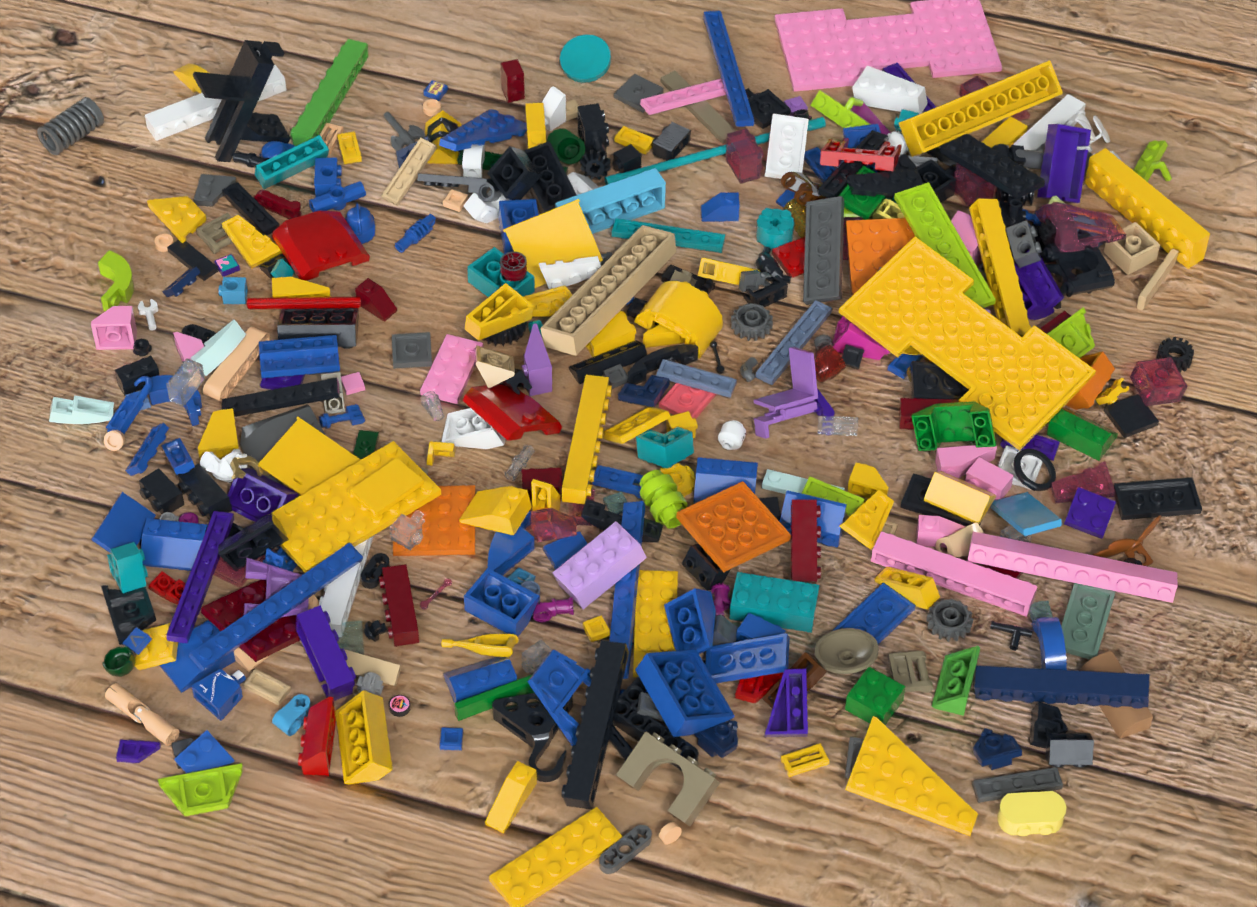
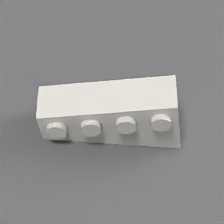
M870 66L865 68L852 87L854 98L861 99L866 106L901 112V109L919 114L927 106L925 87Z

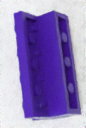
M1042 258L1040 261L1021 268L1014 260L1028 319L1039 320L1054 313L1053 307L1064 299V296Z

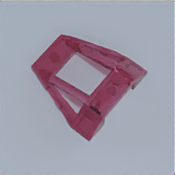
M1060 202L1044 204L1036 211V216L1041 223H1046L1045 220L1048 218L1056 227L1055 244L1061 252L1081 251L1088 245L1096 247L1099 242L1106 241L1111 243L1126 238V233L1113 215L1105 212L1092 211ZM1077 215L1089 217V219H1094L1098 226L1075 221L1073 217L1077 218ZM1077 229L1101 235L1078 239Z

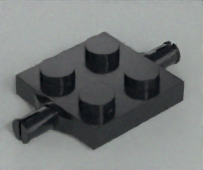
M749 88L745 89L754 122L762 129L771 125L773 114L786 116L791 114V109L769 89L754 94Z

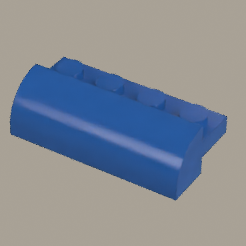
M337 335L258 341L261 378L340 371Z

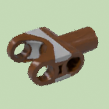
M787 172L780 180L784 188L795 193L794 199L800 205L806 206V202L827 199L824 196L818 195V189L822 184L813 183L804 173Z

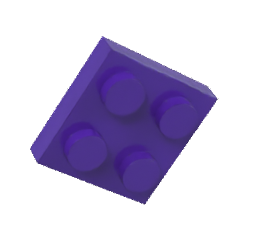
M1078 487L1064 525L1102 539L1116 502Z

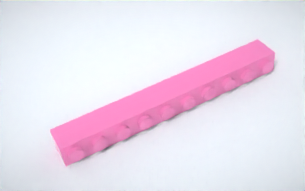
M974 531L972 533L968 553V561L1173 603L1177 589V572Z

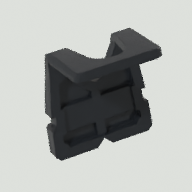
M442 117L428 126L427 136L433 142L440 136L444 137L459 127L456 123ZM441 123L444 124L448 131H438L432 134V131Z

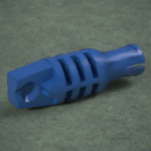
M429 214L425 218L419 219L406 230L405 236L395 243V248L400 253H403L410 245L417 244L433 230L436 217Z

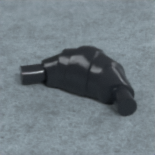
M764 247L756 260L757 270H760L761 273L768 272L771 277H767L766 280L769 282L775 281L774 277L778 275L784 282L790 284L792 276L783 275L779 264L770 255L771 249Z

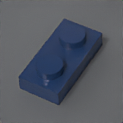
M197 266L188 269L162 292L166 297L179 296L184 292L183 288L186 285L189 286L197 280L196 276L201 273Z

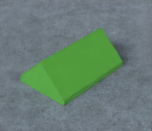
M979 646L945 655L932 703L934 709L964 716L978 663Z

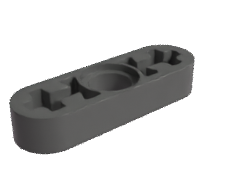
M638 825L603 852L599 858L600 870L605 874L617 872L650 845L652 841L651 829L646 825ZM638 834H640L641 836L645 834L646 838L644 839L643 837H640L638 839ZM624 845L632 848L629 853H622L619 849ZM613 860V865L610 863L606 865L605 861L611 862Z

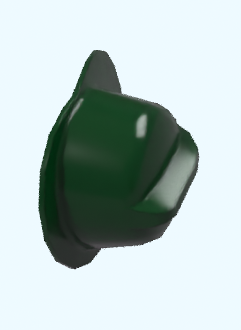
M556 129L549 134L547 142L550 141L560 161L565 164H575L583 158L585 144L573 133L566 129Z

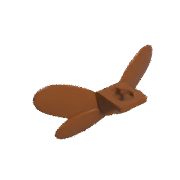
M1160 515L1154 519L1138 540L1120 539L1114 541L1107 549L1093 554V556L1110 558L1124 552L1127 558H1135L1134 552L1136 551L1145 557V563L1142 566L1151 565L1153 560L1142 544L1143 540L1157 526L1162 516Z

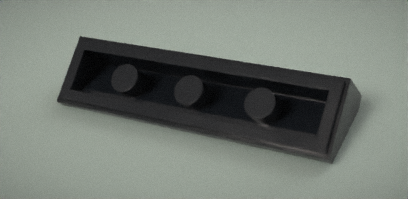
M635 340L571 365L569 370L579 384H583L586 375L603 376L604 370L620 364L622 367H626L636 363L647 355L646 347L641 342Z

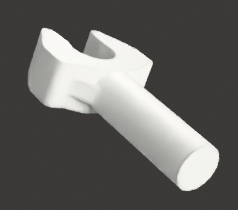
M150 299L151 306L144 307L143 301H140L138 305L139 314L146 315L149 330H155L157 327L154 313L158 312L157 303Z

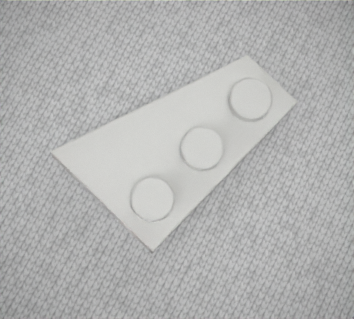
M598 256L575 259L569 263H563V260L556 261L552 265L539 263L548 288L553 289L589 279L601 267Z

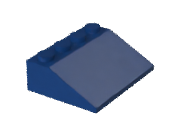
M697 650L647 653L635 669L673 737L689 736L735 717Z

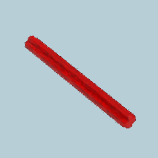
M360 297L247 299L248 309L361 307Z

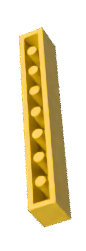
M978 198L969 207L988 286L996 299L993 305L996 318L1023 337L1031 329V326L1029 325L1023 294L1019 286L1010 243L1007 239L1001 208L999 207L998 199Z
M585 376L562 485V502L585 504L587 496L591 497L592 485H590V482H594L595 479L593 467L597 468L598 456H596V453H600L601 441L599 439H603L604 427L602 425L606 424L607 413L604 412L609 409V399L607 397H611L612 394L609 377Z

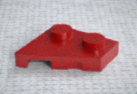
M784 672L740 679L735 698L756 704L780 680Z

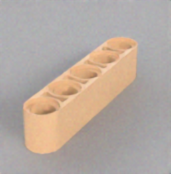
M249 327L245 332L246 336L207 380L203 388V394L222 402V399L227 398L260 356L258 341H269L270 334L255 327Z

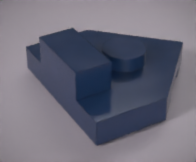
M729 720L694 734L699 738L697 745L712 758L716 755L723 758L736 750L738 746L737 721Z
M984 728L980 739L973 747V753L981 767L989 765L991 770L1012 765V758L1022 756V749L1013 736L1007 734L999 735L993 733V730Z

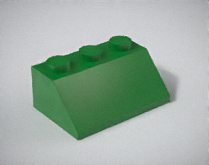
M1062 408L1049 421L1047 436L1100 461L1117 438L1118 433L1068 408Z

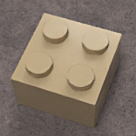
M1134 222L1107 236L1104 253L1129 275L1156 261L1160 244L1138 223Z

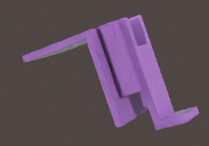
M790 347L789 355L793 389L754 399V404L769 409V412L765 413L764 416L754 418L756 436L765 439L769 438L768 425L809 414L817 409V402L814 401L818 399L813 352Z

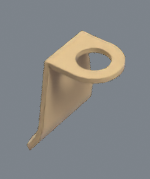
M975 522L948 537L938 539L936 551L942 552L940 545L944 543L947 546L946 554H950L953 557L968 556L973 531L984 532L981 526Z

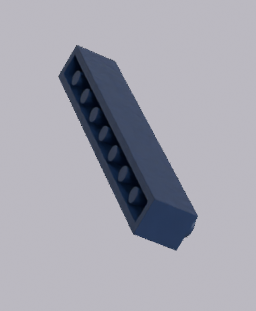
M976 666L975 698L984 701L995 699L1005 702L1014 700L1026 703L1045 702L1047 704L1066 703L1068 705H1108L1116 708L1121 706L1136 709L1148 708L1150 674Z

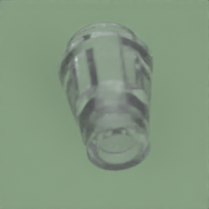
M434 391L423 394L421 396V405L434 421L443 419L444 413L439 395L435 394Z

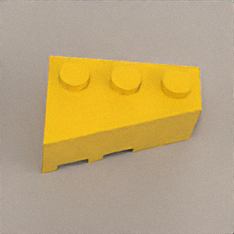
M505 283L466 316L465 330L478 341L531 320L534 305Z

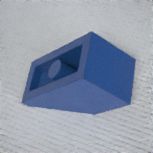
M739 192L719 193L701 205L702 222L739 221Z

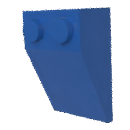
M695 588L664 604L675 651L697 650L698 654L712 648L716 609L711 591Z
M209 620L193 629L188 643H178L176 661L159 665L181 693L218 669H223L235 662L234 651H232L202 672L189 657L190 652L220 632Z

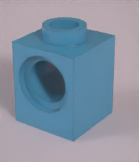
M223 277V283L219 285V296H222L223 304H246L248 294L246 277Z

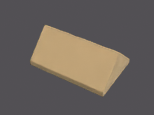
M476 345V366L488 388L514 376L513 356Z

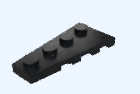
M917 169L848 175L847 183L852 194L876 197V194L885 196V198H893L895 193L923 184Z

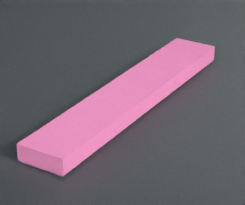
M717 79L641 99L640 105L651 115L726 95L722 79Z

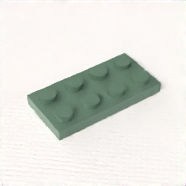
M1074 583L1061 625L1066 653L1086 659H1092L1098 655L1115 591Z

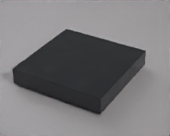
M1139 394L1104 407V412L1124 438L1159 424V420Z

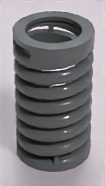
M84 97L81 101L76 102L61 112L60 115L55 116V118L39 127L37 134L43 146L51 154L59 155L64 149L79 141L80 138H84L85 135L94 131L96 127L103 125L104 117L98 105L90 98Z

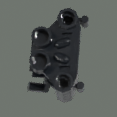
M1089 233L1075 235L1074 240L1048 244L1043 249L1046 259L1050 261L1056 260V264L1045 265L1050 273L1055 274L1058 282H1062V286L1059 289L1063 296L1066 294L1067 297H1071V295L1086 292L1090 294L1092 291L1112 288L1114 286L1115 279L1112 270L1096 243L1090 238ZM1073 269H1076V275L1072 273ZM1061 301L1054 306L1055 309L1061 308Z

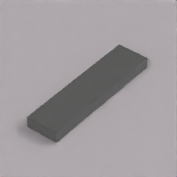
M1057 767L973 780L972 783L978 803L1003 799L1008 793L1061 790L1063 788Z

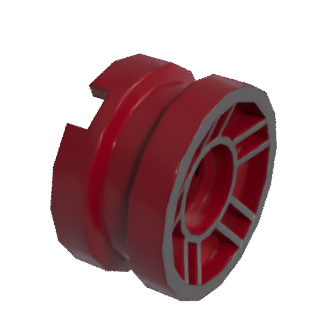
M512 251L507 252L501 257L500 272L506 280L519 281L526 276L527 259L522 253Z

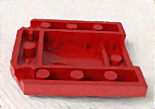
M319 210L286 220L273 231L272 237L301 280L307 281L317 278L320 271L351 262V265L355 266L368 262L370 259V255L341 212Z
M497 384L491 388H488L487 385L474 386L470 388L462 400L508 441L521 439L524 432L542 430L546 435L559 434L562 429L561 423L533 398L521 391L520 394H516L507 385Z

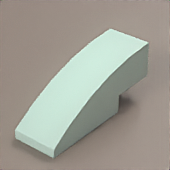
M232 320L204 343L205 347L193 355L191 359L201 372L207 376L231 354L246 336V333L235 320Z
M74 396L73 400L53 397L49 422L91 424L110 421L113 417L114 402Z

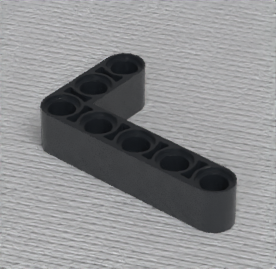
M638 676L618 698L614 715L615 726L638 742L645 732L653 735L655 732L665 739L663 744L668 747L671 744L682 751L681 756L686 759L690 756L698 762L699 752L696 747L680 736L673 737L668 728L650 716L637 713L639 694L641 692L649 694ZM671 763L676 768L682 771L679 765Z

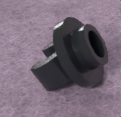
M376 620L373 623L369 621L365 623L364 633L369 640L377 641L380 638L379 635L387 631L385 623L381 624L380 620Z

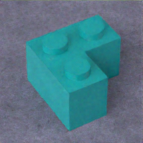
M676 427L665 434L649 429L636 436L638 458L648 463L659 465L662 468H671L674 464L694 453L692 431Z
M135 542L110 549L111 554L107 555L110 572L122 593L147 586L145 578L148 577L145 565L142 563L145 560L143 550L138 549Z

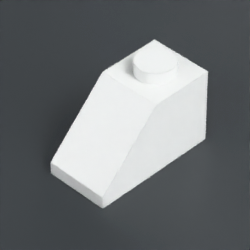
M553 86L542 101L544 104L545 128L549 131L566 122V95Z

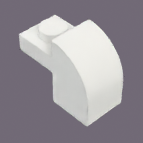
M472 144L471 148L464 149L462 164L464 177L482 178L485 145Z

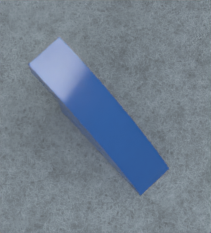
M531 511L528 512L514 536L495 532L488 553L487 566L489 569L503 576L535 549L534 536L525 530L531 525Z

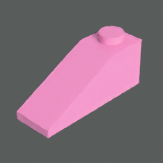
M976 445L937 448L935 459L937 471H943L960 478L967 473L978 457L988 462L994 460L997 445L996 447L976 448Z
M919 515L916 544L936 547L938 539L948 537L966 526L940 516ZM941 543V548H947L944 543Z

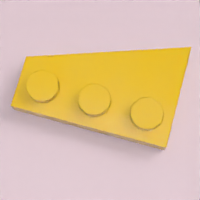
M564 285L523 297L534 305L532 317H552L572 294Z
M877 490L839 527L866 547L872 549L884 527L894 501L880 490Z

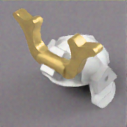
M233 449L230 454L221 460L213 452H205L200 460V466L203 469L211 472L215 478L227 483L232 482L238 477L243 479L246 473L241 469L247 468V465L252 466L260 477L262 475H270L258 466L259 462L255 458L247 456L245 453L242 454L239 449Z

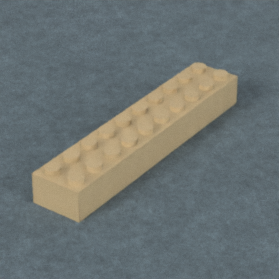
M642 225L541 327L542 340L545 347L576 356L676 253L675 234Z

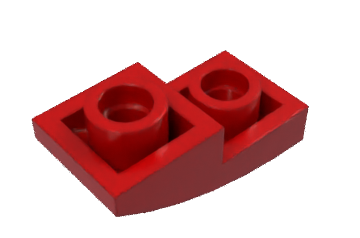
M161 571L149 584L148 589L178 605L186 583L180 579L176 581Z

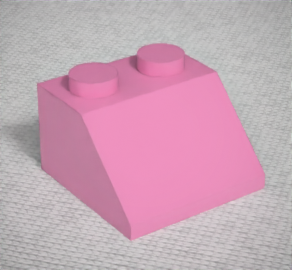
M112 306L91 321L97 350L134 349L137 328L132 306Z

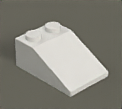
M468 408L448 413L441 442L454 443L458 447L490 449L503 446L505 438L474 410Z

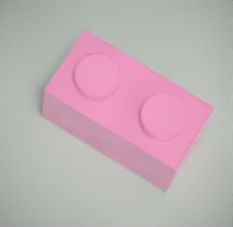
M978 457L967 471L965 481L996 494L995 500L1003 499L1011 489L1014 475Z

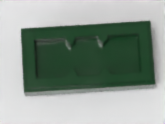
M359 430L353 454L362 460L375 452L379 432Z

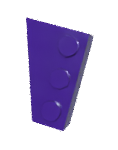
M806 669L784 670L764 737H808Z

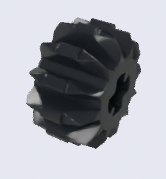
M591 149L590 154L585 152L584 158L580 160L582 164L580 167L581 171H585V177L591 175V180L594 177L600 180L601 175L606 177L607 171L611 169V159L606 158V152L601 154L600 149L597 152Z

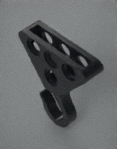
M535 693L496 699L492 704L493 719L534 748L529 758V766L536 769L537 780L551 782L558 779L563 772V765L567 757L566 750L558 759L553 769L543 771L536 766L538 760L549 747L550 742L559 730L558 725ZM573 695L563 707L568 714L573 707ZM530 699L538 700L537 702L527 703ZM511 702H514V703L517 704V705L507 706V707H506V705H507L508 703H511Z

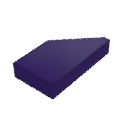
M120 739L116 756L117 762L140 763L161 748L160 742Z

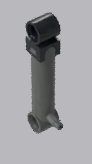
M998 144L992 147V149L1024 168H1042L1044 151L1024 150V146L1011 145L1009 148L1006 144ZM1089 151L1087 154L1084 177H1086L1089 157L1092 156V153H1090Z

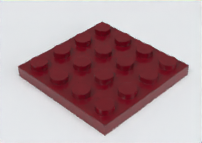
M266 580L256 581L202 606L201 614L220 631L224 630L244 616L245 603L261 604L266 601ZM297 615L281 617L239 646V648L257 662L300 641L296 631Z

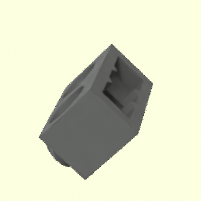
M1026 220L1006 228L1014 260L1020 268L1041 260L1039 253L1042 252L1039 242L1035 240V237L1038 235L1034 225L1030 226Z

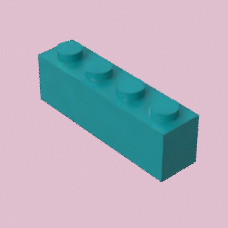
M318 135L256 165L255 176L263 189L269 188L314 166L315 158H328L329 149L321 136Z

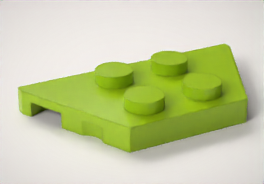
M1084 307L1047 334L1078 358H1081L1095 347L1090 325L1086 324L1084 317L1086 313Z
M242 763L165 777L158 779L159 787L184 816L229 808L242 775L243 767Z

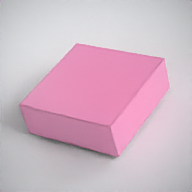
M359 372L341 377L346 395L365 390V385Z

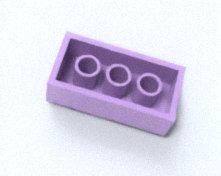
M615 521L557 568L553 575L559 586L570 597H573V600L582 609H585L647 557L640 543Z

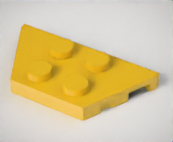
M188 196L147 201L148 207L181 243L186 241V236L189 233L193 234L199 226H202L207 221L205 213Z

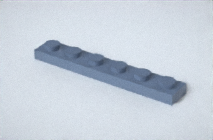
M815 300L757 370L756 378L773 385L790 364L789 348L803 349L832 313V308Z

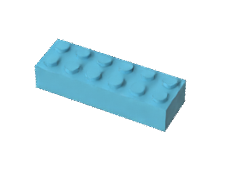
M654 168L555 203V208L579 199L580 202L578 203L591 233L594 234L613 227L615 218L633 220L664 209L666 182L657 169Z

